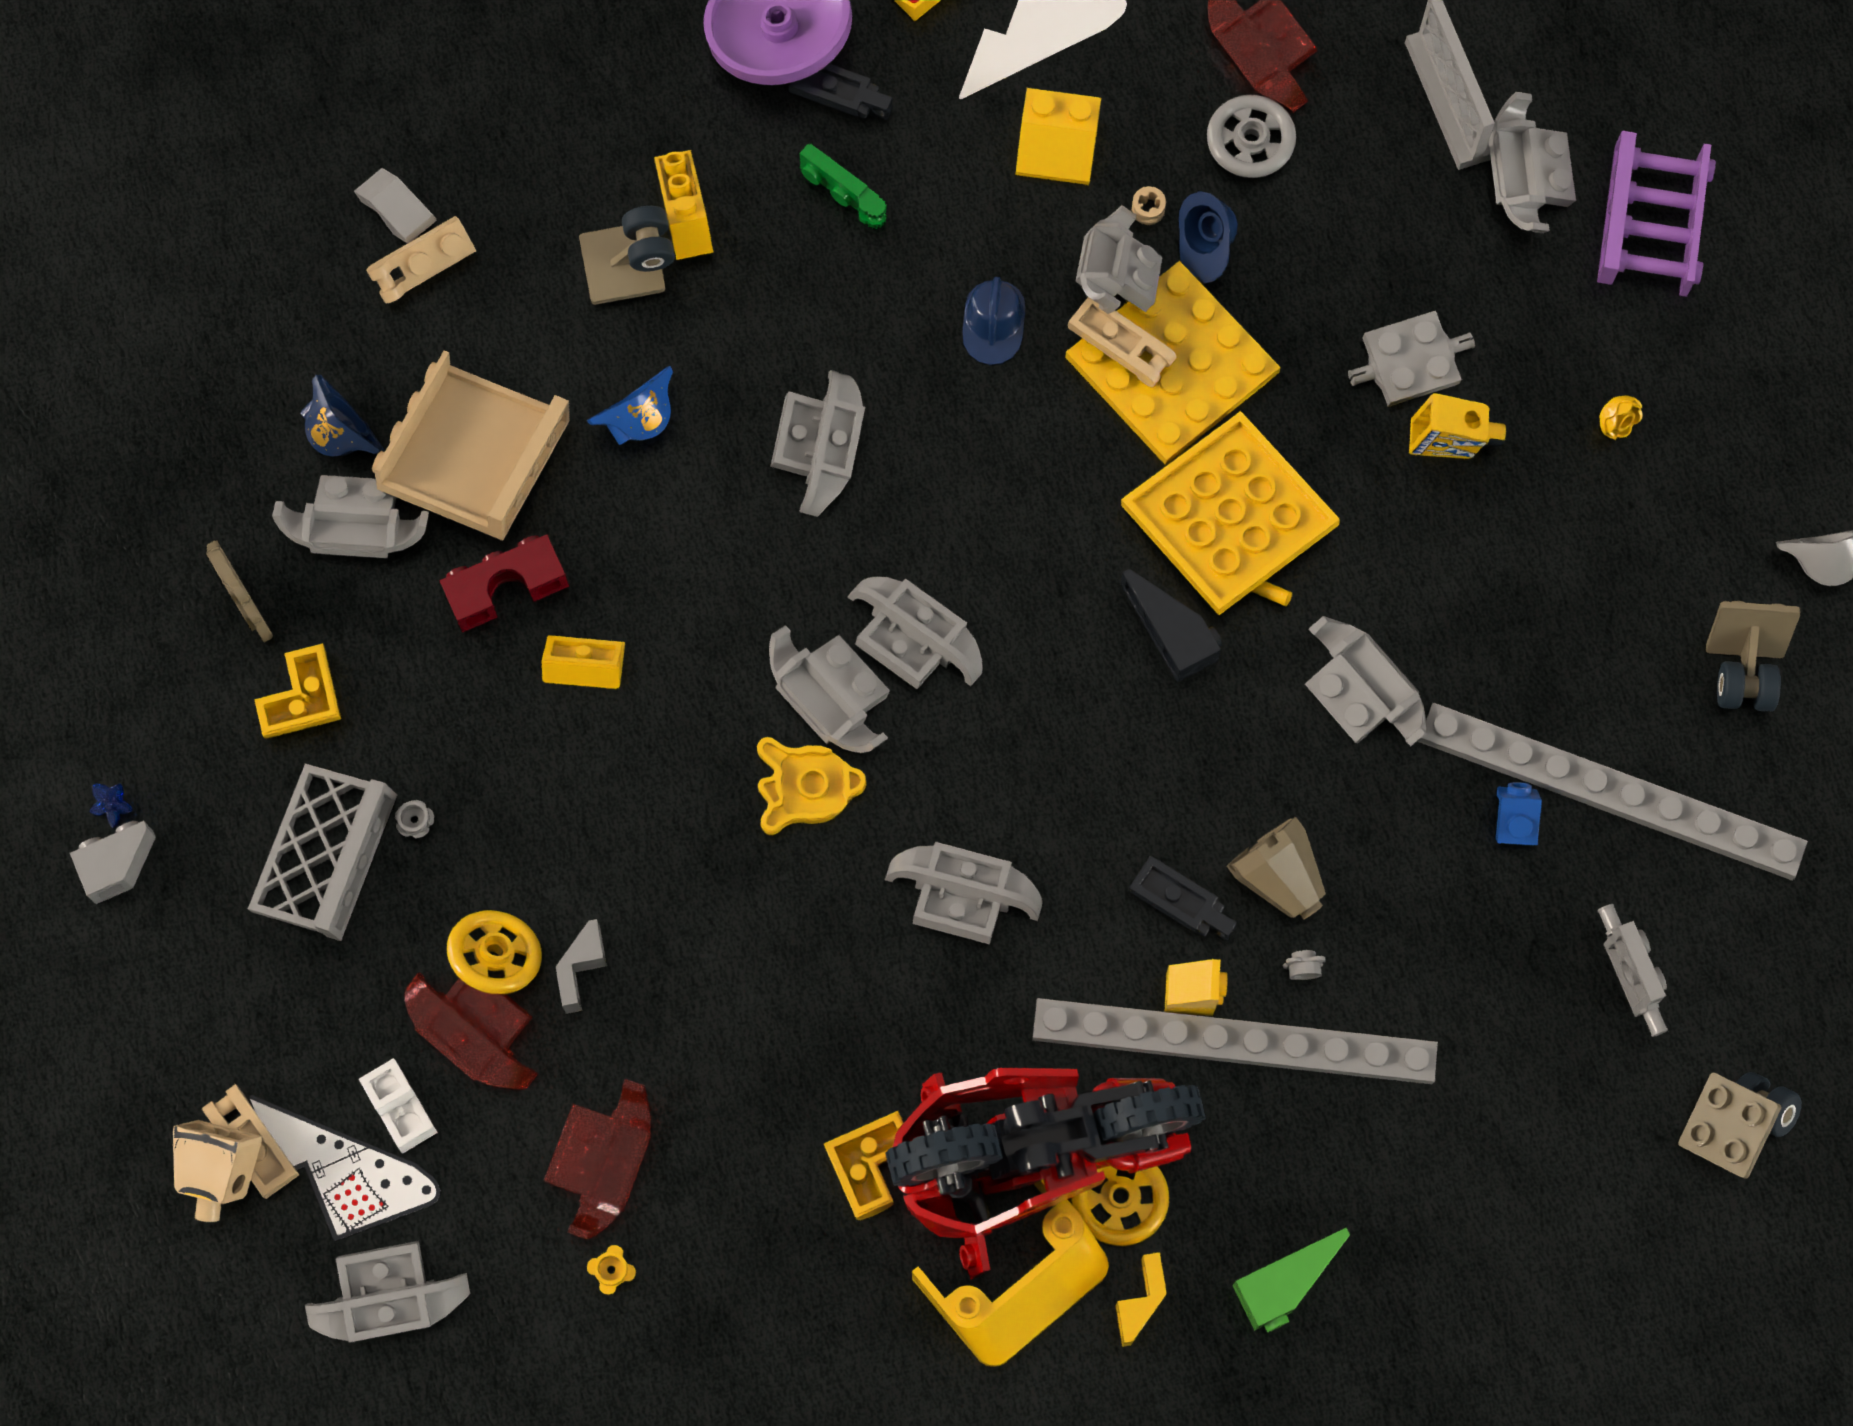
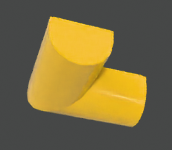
M323 643L284 653L293 690L254 699L262 735L265 739L341 720Z
M898 1111L824 1143L856 1220L874 1216L888 1209L894 1203L878 1165L887 1162L885 1153L893 1147L895 1134L903 1124Z

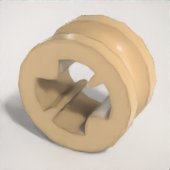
M1148 186L1139 189L1133 197L1131 209L1136 214V221L1145 225L1159 222L1165 212V195L1156 187ZM1148 200L1155 201L1154 208L1152 207L1149 212L1143 210V204H1146Z

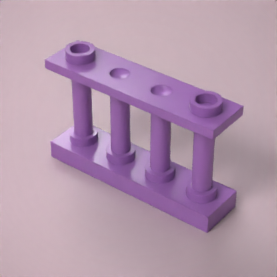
M1621 131L1614 149L1597 282L1612 285L1617 273L1624 272L1625 269L1681 278L1679 296L1687 297L1693 284L1700 283L1703 271V262L1697 261L1706 186L1707 182H1711L1713 179L1716 164L1715 160L1710 159L1711 145H1703L1696 161L1641 152V148L1635 147L1637 133ZM1642 167L1694 176L1692 194L1636 186L1637 183L1631 181L1632 170ZM1639 201L1689 209L1688 229L1632 220V216L1626 215L1627 204ZM1634 235L1685 243L1684 261L1682 263L1628 254V250L1622 249L1623 238Z

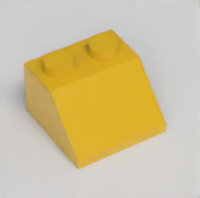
M1027 88L1016 175L1089 185L1101 98Z

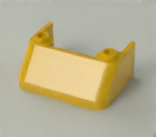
M1044 1180L1034 1183L1042 1194L1046 1193ZM1068 1199L1053 1205V1208L1046 1214L1043 1220L1042 1229L1044 1237L1055 1250L993 1302L980 1289L974 1286L959 1287L944 1298L919 1266L912 1271V1280L981 1363L991 1367L1005 1364L1106 1277L1109 1267L1108 1258L1079 1212Z

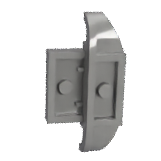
M1515 92L1498 113L1489 138L1497 205H1503L1507 216L1520 229L1545 233L1549 231V224L1539 221L1537 209L1544 204L1568 207L1576 201L1568 137L1566 132L1536 128L1535 121L1526 120V111L1532 102V95Z
M1122 205L1106 219L1097 222L1084 236L1076 282L1082 285L1085 294L1097 302L1099 308L1107 314L1114 312L1120 306L1121 301L1114 297L1116 294H1119L1146 312L1155 303L1162 257L1152 247L1143 245L1133 238V232L1128 229L1136 220V214Z
M830 370L828 373L829 386L823 401L793 392L787 393L770 466L807 476L805 484H808L800 507V512L816 517L841 493L851 478L865 411L861 393L855 380L849 375Z
M321 475L314 504L306 503L304 513L294 512L288 509L284 502L276 501L272 517L279 529L295 543L310 548L311 553L388 558L390 552L404 550L421 539L426 530L429 511H421V515L414 520H400L399 510L395 509L397 497L377 490L376 479Z
M870 577L862 580L848 595V598L852 601L862 599L874 607L872 615L875 618L857 636L855 645L916 689L921 686L939 664L947 668L950 663H953L963 673L965 682L970 686L982 674L981 654L976 640L966 627L967 622L907 579L901 582L889 577Z
M1322 616L1309 628L1311 633L1327 647L1333 659L1307 681L1305 685L1355 743H1359L1385 719L1395 725L1410 746L1427 732L1425 710L1419 691L1369 634L1352 625Z
M786 625L771 635L769 656L771 670L777 682L776 689L826 744L832 742L842 749L864 753L873 750L888 739L884 733H873L864 724V721L868 716L866 712L885 700L890 690L840 635L812 653L807 648L800 652L797 651L791 641V631Z
M935 842L934 846H918L896 855L890 862L885 878L886 881L893 882L896 878L916 880L915 888L922 891L915 910L913 924L990 944L999 911L1007 913L1009 906L1017 907L1027 912L1030 919L1038 921L1042 908V898L1039 891L1026 875L1011 866L1012 862Z
M419 1241L338 1256L336 1263L343 1297L326 1303L305 1304L308 1325L311 1329L334 1339L354 1342L431 1327V1325L446 1317L469 1296L470 1289L467 1273L441 1281H426Z

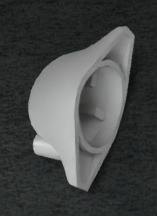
M1853 530L1825 536L1776 542L1780 550L1792 554L1800 563L1803 571L1820 584L1837 586L1853 578Z

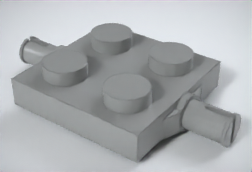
M1436 311L1429 312L1364 333L1362 338L1369 354L1368 365L1349 370V380L1352 379L1351 384L1355 386L1374 379L1375 383L1382 389L1388 407L1460 384L1462 379L1455 363V353L1475 348V342L1470 332L1449 339L1442 329Z
M1614 904L1598 909L1597 911L1607 930V940L1604 946L1634 1016H1644L1652 1037L1667 1032L1668 1029L1658 1009L1660 1008L1658 1003L1666 996L1664 990L1667 989V984L1660 968H1654L1648 953H1650L1651 948L1646 934L1643 930H1637L1634 921L1622 925Z

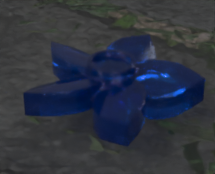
M96 783L92 785L93 795L98 802L93 805L90 813L94 815L106 813L112 829L117 827L119 813L127 814L133 810L128 803L123 801L124 790L121 783L110 788L103 784Z

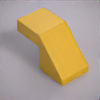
M1160 1252L1143 1255L1141 1259L1147 1297L1117 1301L1116 1311L1122 1347L1130 1346L1167 1294Z

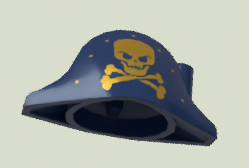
M315 375L312 380L313 399L300 411L301 415L306 419L305 433L312 447L327 456L349 455L359 450L373 454L384 451L385 449L353 407L322 375Z

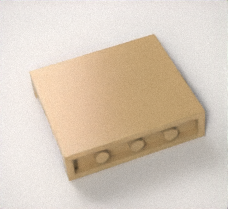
M443 351L438 362H432L428 367L424 379L425 384L421 391H415L411 396L407 407L408 413L403 422L398 421L394 425L390 435V444L386 451H380L374 460L372 471L375 473L377 490L504 540L570 421L569 400L555 395L550 405L451 366L449 352Z

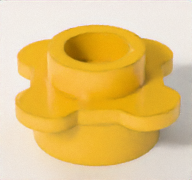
M617 1245L608 1247L607 1252L601 1254L597 1259L592 1258L587 1264L588 1273L595 1275L600 1283V1291L607 1295L613 1294L616 1291V1287L624 1281H632L636 1275L634 1266L627 1264L623 1258L622 1248ZM610 1266L615 1267V1272L613 1274L608 1273V1268Z

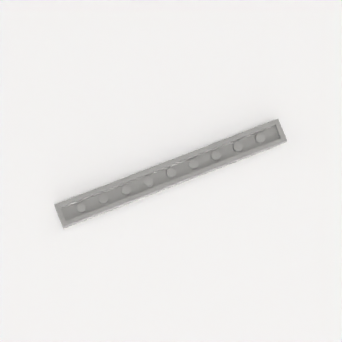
M1432 703L1426 718L1427 732L1418 740L1420 743L1789 880H1793L1797 875L1808 842L1807 840L1439 704Z
M1037 998L1032 1040L1433 1084L1435 1082L1438 1042L1040 998Z

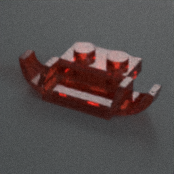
M1208 0V19L1213 35L1249 81L1253 89L1262 96L1285 105L1292 112L1307 103L1306 96L1290 74V71L1317 52V48L1281 0H1260L1244 12L1236 0Z
M420 972L417 973L405 989L404 994L408 1014L415 1025L414 1030L472 1080L496 1087L526 1089L538 1073L512 1057L514 1053L509 1049V1046L532 1019V1016L506 994H490L476 990L460 978L449 992L444 994L434 990L425 981V976Z
M625 1079L617 1109L613 1110L611 1117L575 1104L572 1105L544 1178L545 1183L581 1195L579 1200L580 1207L567 1233L584 1239H590L607 1228L624 1211L652 1136L651 1115L644 1085Z

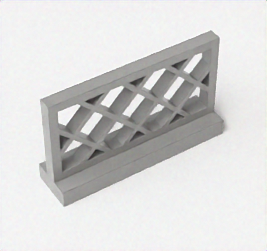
M1428 0L1419 32L1408 35L1405 44L1456 166L1460 170L1491 160L1489 138L1495 122L1443 0Z
M305 764L248 910L259 915L323 933L326 937L341 941L397 794L386 783L371 779L369 782ZM313 776L326 780L330 791L311 801L307 791ZM334 782L342 785L335 787ZM353 788L363 790L364 793L360 804L346 811L340 795ZM334 799L341 814L322 824L315 809ZM310 812L316 827L297 837L293 829L296 819ZM345 822L349 831L346 840L332 847L326 831ZM320 835L326 851L307 860L301 845ZM295 848L302 864L282 873L279 866L282 855ZM331 859L334 866L332 876L318 884L311 868ZM306 872L312 887L293 897L287 881ZM281 885L287 901L274 908L264 906L263 903L267 892ZM316 895L320 907L315 919L311 920L302 917L297 905ZM291 908L293 914L287 913V912H285V911H287V910H289V909Z

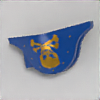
M671 366L663 369L620 402L586 421L590 425L607 426L619 445L628 440L640 441L659 435L667 426L671 414L668 397V384L673 373Z

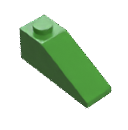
M1347 1228L1235 1281L1233 1288L1254 1330L1265 1326L1267 1332H1271L1290 1322L1287 1315L1292 1313L1350 1236Z

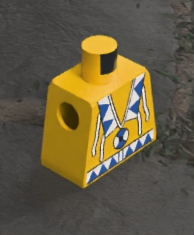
M1433 393L1411 418L1409 454L1469 459L1484 445L1501 447L1505 441L1506 426L1501 423L1489 422V407L1486 404Z

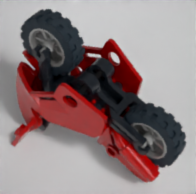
M997 1068L991 1070L985 1077L945 1085L942 1073H937L922 1083V1103L898 1128L893 1147L885 1153L892 1182L902 1192L909 1194L903 1196L908 1210L931 1232L940 1237L965 1239V1245L960 1247V1260L964 1269L968 1270L970 1279H975L990 1271L984 1236L991 1234L992 1229L1016 1222L1102 1184L1105 1180L1104 1171L1098 1173L1097 1169L1111 1166L1118 1170L1136 1173L1180 1160L1184 1155L1190 1153L1191 1143L1188 1133L1177 1135L1175 1131L1190 1128L1191 1125H1197L1206 1119L1198 1087L1194 1085L1175 1087L1172 1082H1166L1162 1078H1109L1106 1082L1096 1086L1092 1092L1077 1095L1075 1087L1079 1078L1077 1069ZM1021 1096L1024 1102L1006 1108L1004 1114L996 1115L983 1125H969L968 1115H960L962 1113L961 1103L983 1102ZM951 1118H952L953 1126L950 1125V1123H949V1119H951ZM1044 1180L1046 1193L1030 1198L1019 1206L992 1217L983 1193L988 1195L1019 1189ZM951 1196L970 1204L977 1223H963L956 1217Z

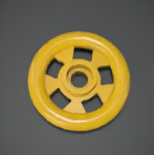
M485 910L469 914L454 926L447 941V956L453 971L467 985L485 993L508 994L518 991L535 978L541 966L542 952L537 936L526 923L505 912ZM477 928H481L486 935L475 941L469 933ZM502 928L517 936L513 942L506 935L499 933ZM474 952V957L478 964L470 966L464 957V953ZM489 952H495L499 956L492 955ZM515 953L526 956L523 967L512 964ZM488 970H503L505 978L488 977Z
M1111 1166L1097 1169L1098 1173L1104 1171L1105 1178L1108 1179L1103 1185L1101 1193L1098 1194L1090 1189L1072 1197L1073 1207L1079 1212L1094 1237L1100 1242L1114 1246L1133 1245L1149 1238L1163 1223L1169 1207L1168 1185L1158 1166L1136 1172L1133 1180L1117 1176V1169ZM1151 1186L1153 1203H1140L1141 1192L1139 1187ZM1122 1189L1127 1192L1128 1200L1125 1203H1117L1114 1200L1113 1193L1116 1190ZM1098 1204H1101L1103 1209L1111 1215L1103 1224L1091 1212ZM1136 1212L1141 1223L1133 1228L1124 1229L1120 1218L1128 1217Z

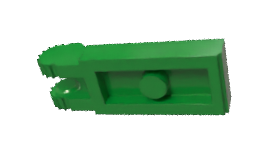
M807 144L800 152V169H802L801 172L804 177L815 185L821 183L829 189L832 197L842 206L847 207L851 205L859 212V220L864 224H868V227L877 229L878 227L881 228L882 225L884 226L887 205H885L883 198H879V195L868 188L865 183L815 146Z

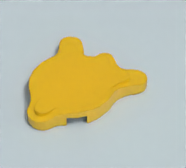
M764 737L757 745L759 757L774 770V774L771 777L762 778L758 783V790L768 803V807L761 817L760 824L762 830L768 835L777 834L783 828L793 823L816 824L827 822L839 815L852 798L860 795L866 788L865 774L860 769L851 767L846 761L844 762L832 752V749L812 745L790 748L770 737Z

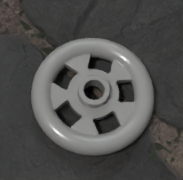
M1242 95L1228 100L1215 111L1208 125L1207 142L1212 156L1224 169L1238 176L1257 178L1272 174L1286 164L1296 145V130L1288 112L1277 102L1259 95ZM1251 110L1266 113L1265 122L1258 118H1249ZM1231 116L1241 121L1236 125L1234 131L1224 127V124ZM1269 130L1281 131V143L1269 142ZM1252 134L1255 135L1258 140L1248 141L1245 139V136ZM1230 142H1234L1236 148L1241 151L1235 157L1225 148V145ZM1263 151L1266 152L1268 159L1253 163L1251 155L1259 154Z

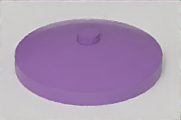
M709 0L704 14V32L711 53L716 61L735 77L762 85L791 83L818 72L839 54L848 39L852 25V10L849 0Z

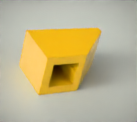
M1212 959L1169 965L1166 973L1165 1012L1213 1016L1217 1004L1223 1005V997H1226L1227 972H1220V960Z

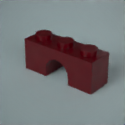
M547 534L541 537L536 535L527 537L520 541L516 548L506 552H492L486 555L481 563L469 568L467 566L455 568L447 573L446 578L439 580L462 632L498 617L492 604V597L496 588L505 582L515 581L523 584L528 589L533 601L569 587L566 575Z

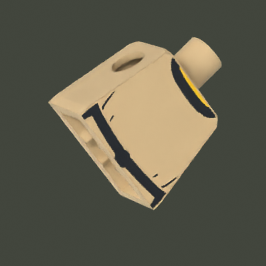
M200 1120L174 1126V1188L178 1193L197 1198L195 1219L204 1222H217L220 1220L221 1204L243 1199L246 1196L261 1146L262 1136Z

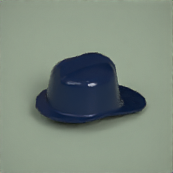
M1200 191L1190 194L1183 201L1179 210L1181 263L1200 283L1206 284L1215 281L1226 269L1230 254V244L1234 241L1237 234L1238 223L1234 212L1223 201H1220L1211 193Z
M994 277L992 281H985L977 285L969 293L965 303L962 332L963 343L969 355L978 362L988 365L1002 364L1011 359L1019 350L1023 338L1025 301L1019 289L1008 282L1001 281L1000 277Z

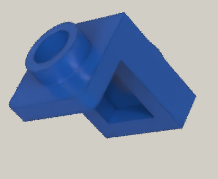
M1521 782L1509 783L1508 787H1497V797L1499 799L1496 830L1497 842L1538 845L1542 803L1538 791L1532 789L1531 785Z

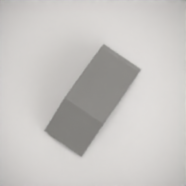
M383 168L354 191L362 203L380 215L392 234L406 243L413 241L437 221L434 215L397 176Z
M597 919L587 922L556 966L561 1002L566 1014L582 1011L576 972L607 966L601 929Z

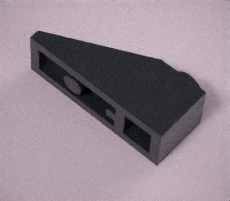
M1128 569L1122 573L1121 586L1177 682L1218 661L1222 641L1217 630L1212 625L1207 627L1200 615L1132 570Z

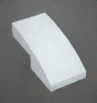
M394 1058L359 1078L374 1108L381 1116L402 1154L438 1133Z

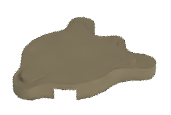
M214 540L207 544L206 554L251 630L256 629L264 643L272 639L273 634L218 541Z

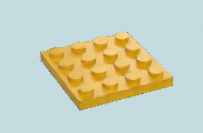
M1180 261L1159 277L1155 303L1146 312L1129 301L1117 310L1118 313L1172 349L1177 356L1170 367H1164L1159 373L1161 378L1154 387L1145 385L1134 373L1083 338L1067 350L1065 356L1165 465L1279 374L1280 366ZM1144 351L1139 358L1149 363L1153 356Z
M1241 411L1121 499V506L1218 615L1222 614L1338 527L1340 521L1338 516Z

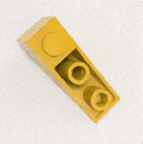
M691 150L670 152L663 156L654 157L676 260L713 253L707 216Z

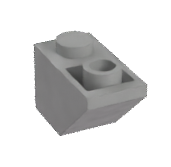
M145 821L125 823L116 829V833L103 839L101 837L88 839L79 845L78 850L70 853L85 893L95 904L134 887L156 838L153 830Z

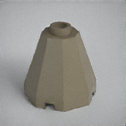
M1296 817L1288 819L1257 840L1258 843L1250 849L1249 847L1227 865L1238 881L1290 918L1300 914L1303 919H1306L1323 906L1319 900L1326 892L1306 830Z

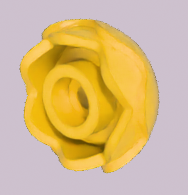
M1617 396L1611 399L1603 407L1599 416L1603 434L1614 440L1617 437H1627L1631 433L1632 426L1642 420L1643 414L1641 409L1643 407L1641 402L1632 396Z

